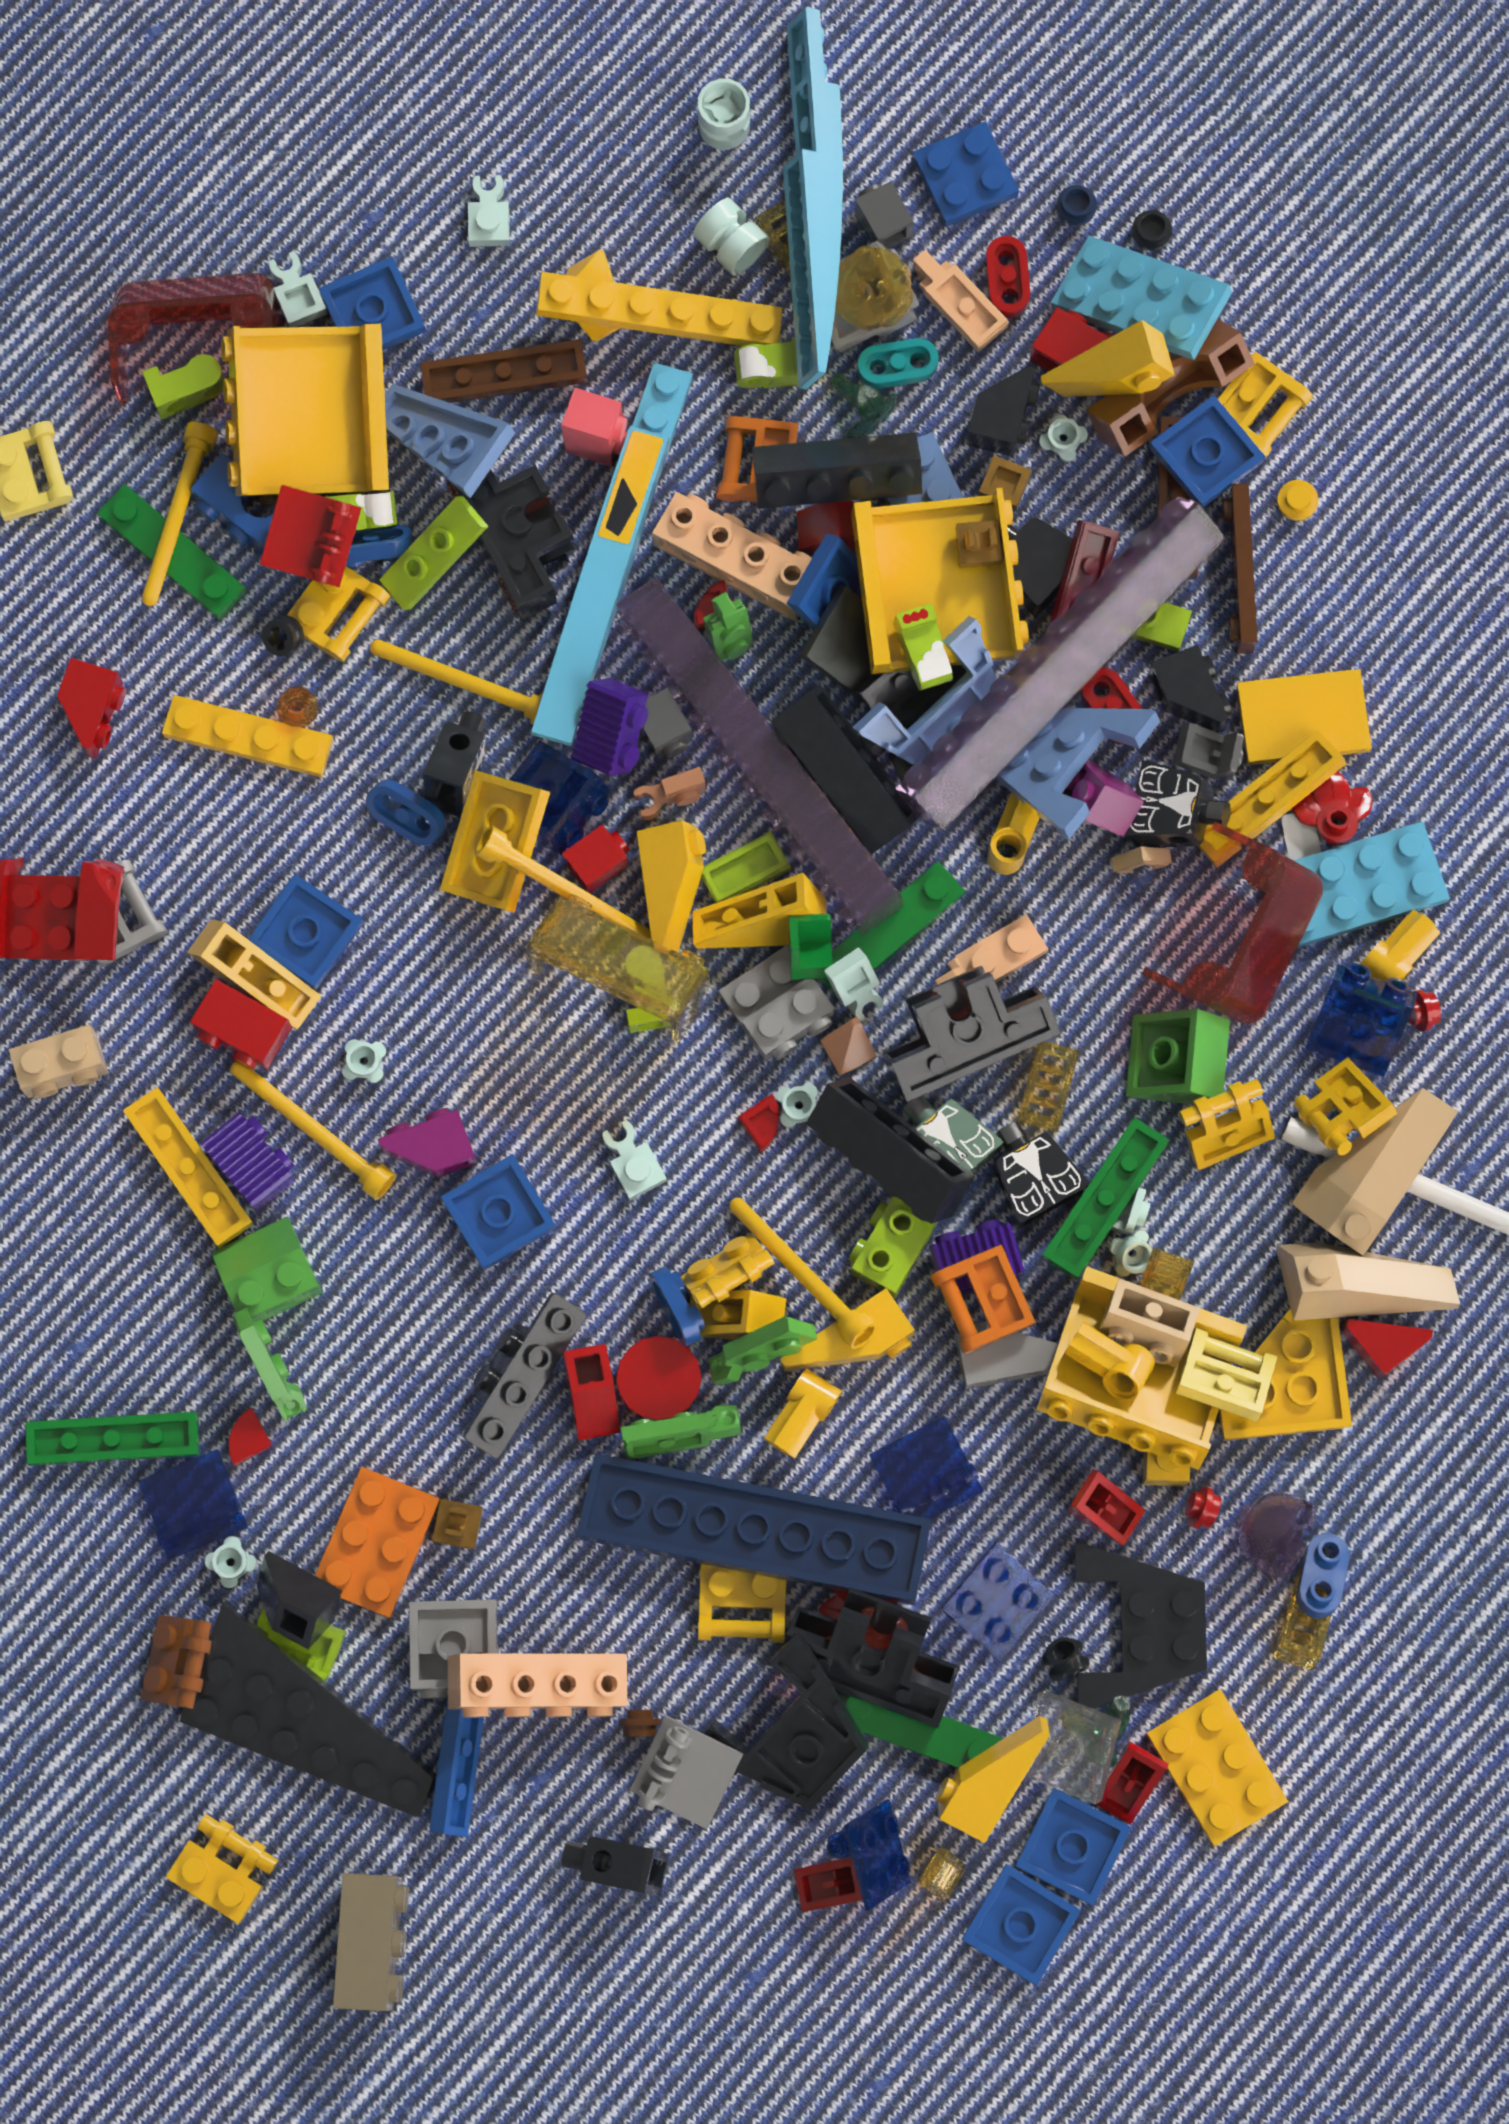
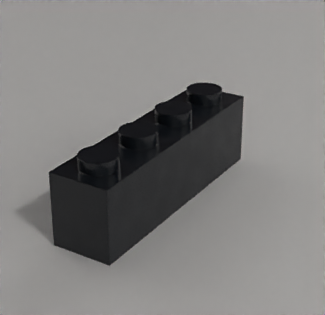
M916 432L752 447L758 509L923 494L921 456Z
M821 684L817 685L771 720L776 726L775 733L784 746L794 750L801 760L800 766L805 775L810 780L818 782L826 793L825 799L829 807L836 814L843 815L851 826L850 832L854 840L861 847H867L871 854L904 832L920 818Z
M851 1077L826 1085L806 1125L818 1133L817 1136L823 1143L838 1149L849 1158L848 1161L854 1168L868 1173L880 1183V1187L884 1192L898 1197L911 1208L914 1216L930 1224L953 1217L975 1178V1175Z

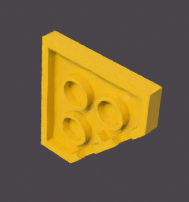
M1290 1308L1255 1352L1262 1356L1264 1352L1277 1356L1263 1411L1258 1422L1219 1409L1223 1441L1351 1428L1352 1421L1338 1317L1293 1321ZM1243 1367V1368H1242V1369H1245V1370H1248V1371H1251V1372H1254V1373L1257 1374V1371L1248 1369V1368H1246V1367Z

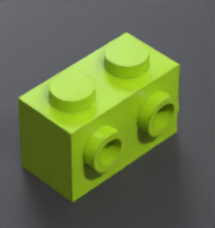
M893 1196L888 1205L881 1201L869 1224L875 1227L869 1239L866 1241L860 1238L848 1258L849 1261L854 1263L851 1268V1275L879 1291L887 1288L893 1299H895L934 1233L938 1222L930 1224L918 1219L911 1212V1208L898 1197Z

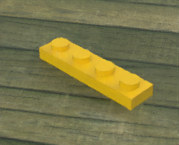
M173 695L162 731L164 738L323 778L334 741L333 736L330 734Z
M1317 730L1229 801L1231 812L1227 826L1207 825L1203 843L1197 847L1218 868L1346 765L1345 758Z
M158 1086L123 1110L218 1248H221L254 1225Z

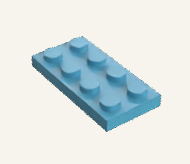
M1088 236L1050 303L1054 311L1058 307L1065 312L1068 310L1077 312L1088 323L1115 333H1119L1143 320L1163 333L1168 352L1195 360L1232 291L1227 283Z
M1423 821L1267 868L1263 873L1289 950L1408 915L1413 909L1421 911L1444 904L1450 899Z

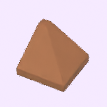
M857 1016L820 1040L839 1077L877 1058Z

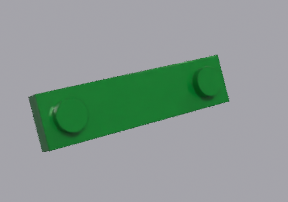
M124 484L97 514L104 523L152 563L166 519ZM181 531L179 532L166 576L220 621L244 596L247 590L244 585Z
M937 861L833 949V964L859 947L867 956L875 972L959 901L966 891ZM828 978L820 979L837 998Z
M1134 1117L1041 1258L1077 1281L1170 1140Z
M197 1412L26 1422L27 1465L29 1466L200 1456L199 1415Z
M840 1693L839 1695L862 1733L957 1769L1004 1739L946 1716H942L939 1727L935 1728L847 1694Z

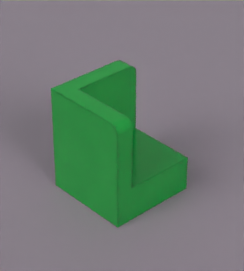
M830 914L789 915L791 980L827 978L824 970L833 965Z

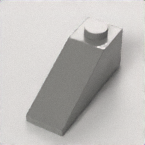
M987 1322L974 1324L978 1333L989 1329ZM1017 1332L988 1344L979 1350L964 1354L959 1344L962 1341L961 1335L958 1334L955 1339L965 1390L1047 1375L1058 1343Z

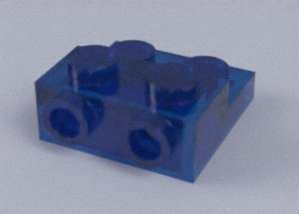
M541 740L538 741L509 779L550 792L536 841L561 856L567 848H570L583 838V827L591 816L601 815L609 803L608 794L611 790L599 775Z
M1349 963L1346 967L1337 964L1305 1048L1341 1062L1348 1057L1358 1068L1385 1077L1413 1011L1417 993L1410 991V985L1401 979L1388 978L1385 982L1370 976V970L1361 964Z

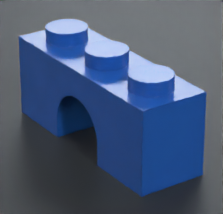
M221 453L190 489L196 502L194 508L208 521L213 522L215 519H218L228 528L225 532L239 545L244 547L249 543L259 551L257 557L261 560L273 514L268 517L258 518L246 512L247 503L252 496H235V487H229L227 478L228 462L234 461Z

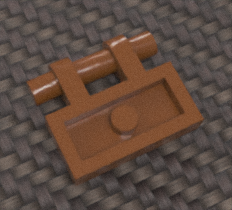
M159 1615L153 1634V1644L147 1671L143 1679L144 1685L140 1700L193 1709L196 1693H201L204 1682L203 1679H200L205 1654H210L212 1641L208 1639L212 1623Z

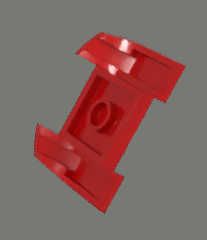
M24 857L0 861V958L70 961L115 960L118 912L124 879V866L104 859H97L96 861H83L80 876L18 875L23 866Z

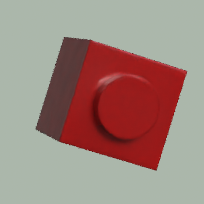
M602 824L564 851L562 855L564 864L586 892L592 894L629 867L626 853L630 849L616 830L610 834Z

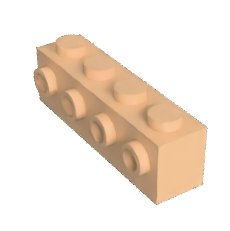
M676 492L652 532L653 546L719 581L725 580L726 585L796 622L799 616L787 604V601L812 557L800 551H796L793 554L780 547L781 543L776 538L767 533L760 532L759 535L744 528L745 524L734 515L724 513L721 516L708 509L709 504L696 495L688 494L686 497Z
M456 1654L448 1656V1709H462V1717H489V1709H504V1717H530V1709H546V1717H571L572 1709H587V1717L613 1716V1709L627 1706V1654Z

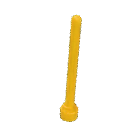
M189 422L186 426L183 442L185 443L184 449L187 451L142 594V602L146 606H154L158 602L192 493L190 489L195 484L202 458L208 456V453L214 450L219 435L215 428L205 423Z
M374 640L370 645V651L375 656L524 712V717L530 719V724H534L543 693L539 696L532 694L529 697L382 640Z
M491 825L480 837L474 851L476 856L488 863L493 861L498 864L502 861L640 943H648L651 940L650 929L511 847L512 842L507 840L506 833Z
M236 1061L231 1065L230 1070L233 1076L358 1175V1182L363 1185L362 1190L375 1201L380 1199L392 1186L397 1174L386 1165H378L375 1162L368 1163L254 1070L248 1069Z
M734 1198L730 1201L729 1208L731 1212L839 1322L840 1336L852 1349L864 1345L876 1332L877 1324L865 1312L859 1313L856 1309L850 1310L742 1198Z

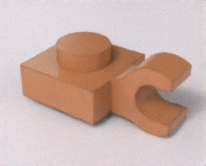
M697 767L662 779L660 784L638 787L633 791L635 800L648 797L653 801V805L649 809L640 811L642 820L656 818L665 803L667 806L676 803L677 806H686L698 801L701 798L700 794L706 793V782L701 768Z

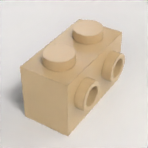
M90 1024L9 1049L19 1087L28 1098H46L58 1093L60 1088L73 1084L74 1086L88 1085L96 1082L99 1076L109 1074L98 1035Z
M1119 1278L1107 1304L1099 1331L1122 1346L1128 1343L1141 1345L1152 1354L1155 1363L1167 1364L1177 1368L1190 1342L1200 1308Z

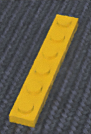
M541 272L536 316L745 346L750 344L767 345L780 342L782 307Z

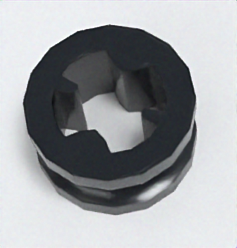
M288 615L279 616L275 620L270 621L262 630L264 646L270 653L276 656H286L290 652L295 651L302 645L304 640L302 626L295 618ZM285 631L288 639L281 641L278 637V632Z

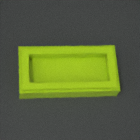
M770 831L705 865L701 880L714 903H718L749 892L790 871L791 867Z

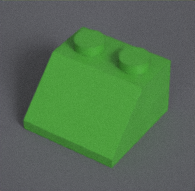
M1200 1009L1133 1015L1126 1097L1193 1104L1194 1100L1203 1096L1209 1099L1223 1093L1230 1019Z
M288 1216L211 1252L236 1313L248 1308L254 1321L260 1318L265 1321L323 1293Z

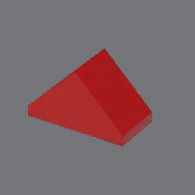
M856 501L819 503L797 511L798 551L803 553L815 552L826 533L840 537L851 551H855L851 511Z
M1347 1319L1342 1325L1344 1337L1379 1380L1426 1345L1433 1335V1330L1354 1319Z
M1095 1469L1091 1471L1067 1509V1512L1121 1546L1125 1545L1146 1511Z
M1132 1742L1125 1744L1093 1803L1131 1825L1169 1764Z
M861 1855L794 1869L802 1913L869 1899Z

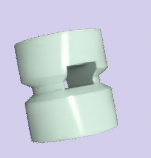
M717 79L711 81L702 88L698 96L699 132L702 139L709 146L718 150H730L742 144L750 132V98L746 89L734 80Z
M725 198L705 213L697 223L693 236L708 251L717 250V261L731 275L736 276L746 271L759 259L766 250L770 238L755 222L745 223L746 213L732 199Z

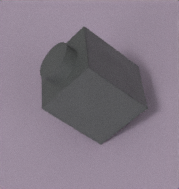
M891 181L882 186L873 184L859 193L858 198L855 199V216L871 244L878 241L890 249L913 237L914 221Z
M667 687L647 698L648 719L643 728L640 729L656 760L664 755L667 758H672L681 754L689 747L688 742L692 741V729Z

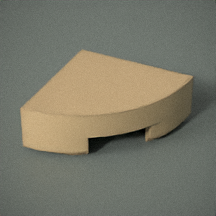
M1142 846L1111 858L1113 872L1133 873V869L1143 865L1152 866L1154 870L1172 863L1170 849Z

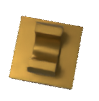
M994 455L979 489L978 496L994 495L996 488H1002L1004 500H1010L1012 510L1017 511L1032 470Z
M998 520L956 524L955 530L960 568L999 565L1002 563Z
M440 1499L432 1539L433 1543L476 1550L484 1508L482 1506Z

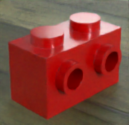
M217 979L213 982L190 1021L194 1030L198 1032L195 1037L196 1039L215 1050L220 1045L234 1052L231 1057L232 1059L251 1070H254L256 1065L268 1070L293 1028L287 1018Z

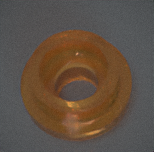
M292 687L287 689L278 699L277 713L281 721L289 726H306L313 722L318 715V701L306 688ZM295 707H301L304 710L293 711L292 709Z

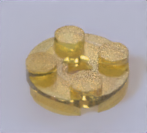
M870 246L859 247L854 253L844 259L839 266L836 310L848 323L865 331H873L872 329L888 328L895 325L907 313L913 300L910 278L912 275L908 265L899 256L887 249L872 248ZM875 279H879L877 287L881 290L880 294L877 297L870 295L866 299L864 295L866 284L869 281L873 282Z

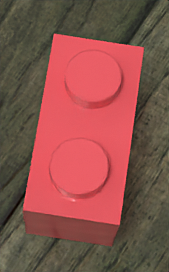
M574 388L561 424L565 452L612 467L615 455H620L627 435L625 430L628 419L623 417L622 402Z

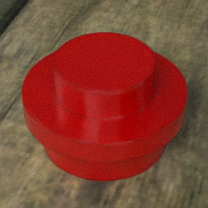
M1423 990L1411 992L1409 1001L1405 1004L1406 1017L1409 1023L1415 1025L1420 1032L1429 1031L1433 1025L1439 1024L1441 1020V1007L1438 998L1433 992L1425 993Z
M1206 1486L1202 1487L1198 1492H1192L1186 1502L1184 1511L1185 1515L1189 1516V1526L1196 1529L1201 1526L1210 1528L1219 1514L1221 1497L1215 1495L1213 1489Z

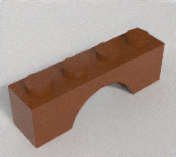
M1217 319L1195 360L1168 352L1175 375L1163 381L1158 388L1141 394L1106 395L1086 409L1101 442L1126 457L1157 434V419L1164 408L1172 401L1199 388L1224 387L1255 365L1240 331Z

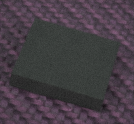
M839 586L799 656L858 701L861 700L854 690L873 675L870 670L862 598L847 586Z

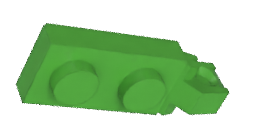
M725 592L712 599L714 612L703 618L709 650L717 663L725 659L733 660L742 656L749 646L753 644L747 609L740 598L731 602L728 593Z
M248 1308L235 1313L233 1320L239 1336L283 1420L286 1421L301 1412H305L307 1408L299 1385L286 1381V1377L290 1376L280 1353L271 1355L266 1344L272 1342V1338L262 1318L254 1321Z
M784 1316L723 1345V1352L708 1358L711 1382L719 1385L737 1382L742 1372L764 1369L769 1365V1361L780 1356H789L800 1352L802 1346L817 1340L815 1325Z
M720 1405L715 1406L712 1411H707L706 1413L682 1412L674 1415L671 1419L659 1421L650 1419L637 1420L631 1423L630 1426L621 1427L626 1458L632 1460L710 1446V1440L741 1435V1426L737 1406Z

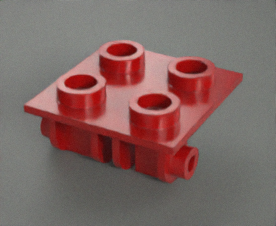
M281 484L259 565L340 588L362 508Z

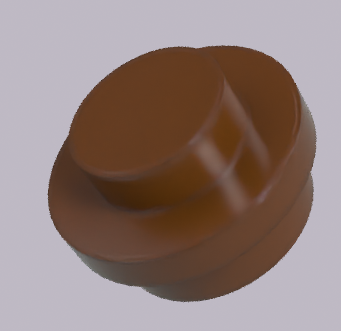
M627 1710V1719H618V1726H623V1737L656 1736L657 1725L662 1724V1719H653V1710Z

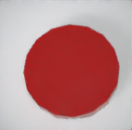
M664 1336L645 1338L631 1346L619 1362L616 1377L619 1394L628 1409L642 1419L653 1421L671 1419L678 1413L688 1411L699 1396L702 1381L698 1360L689 1347H684L674 1338Z

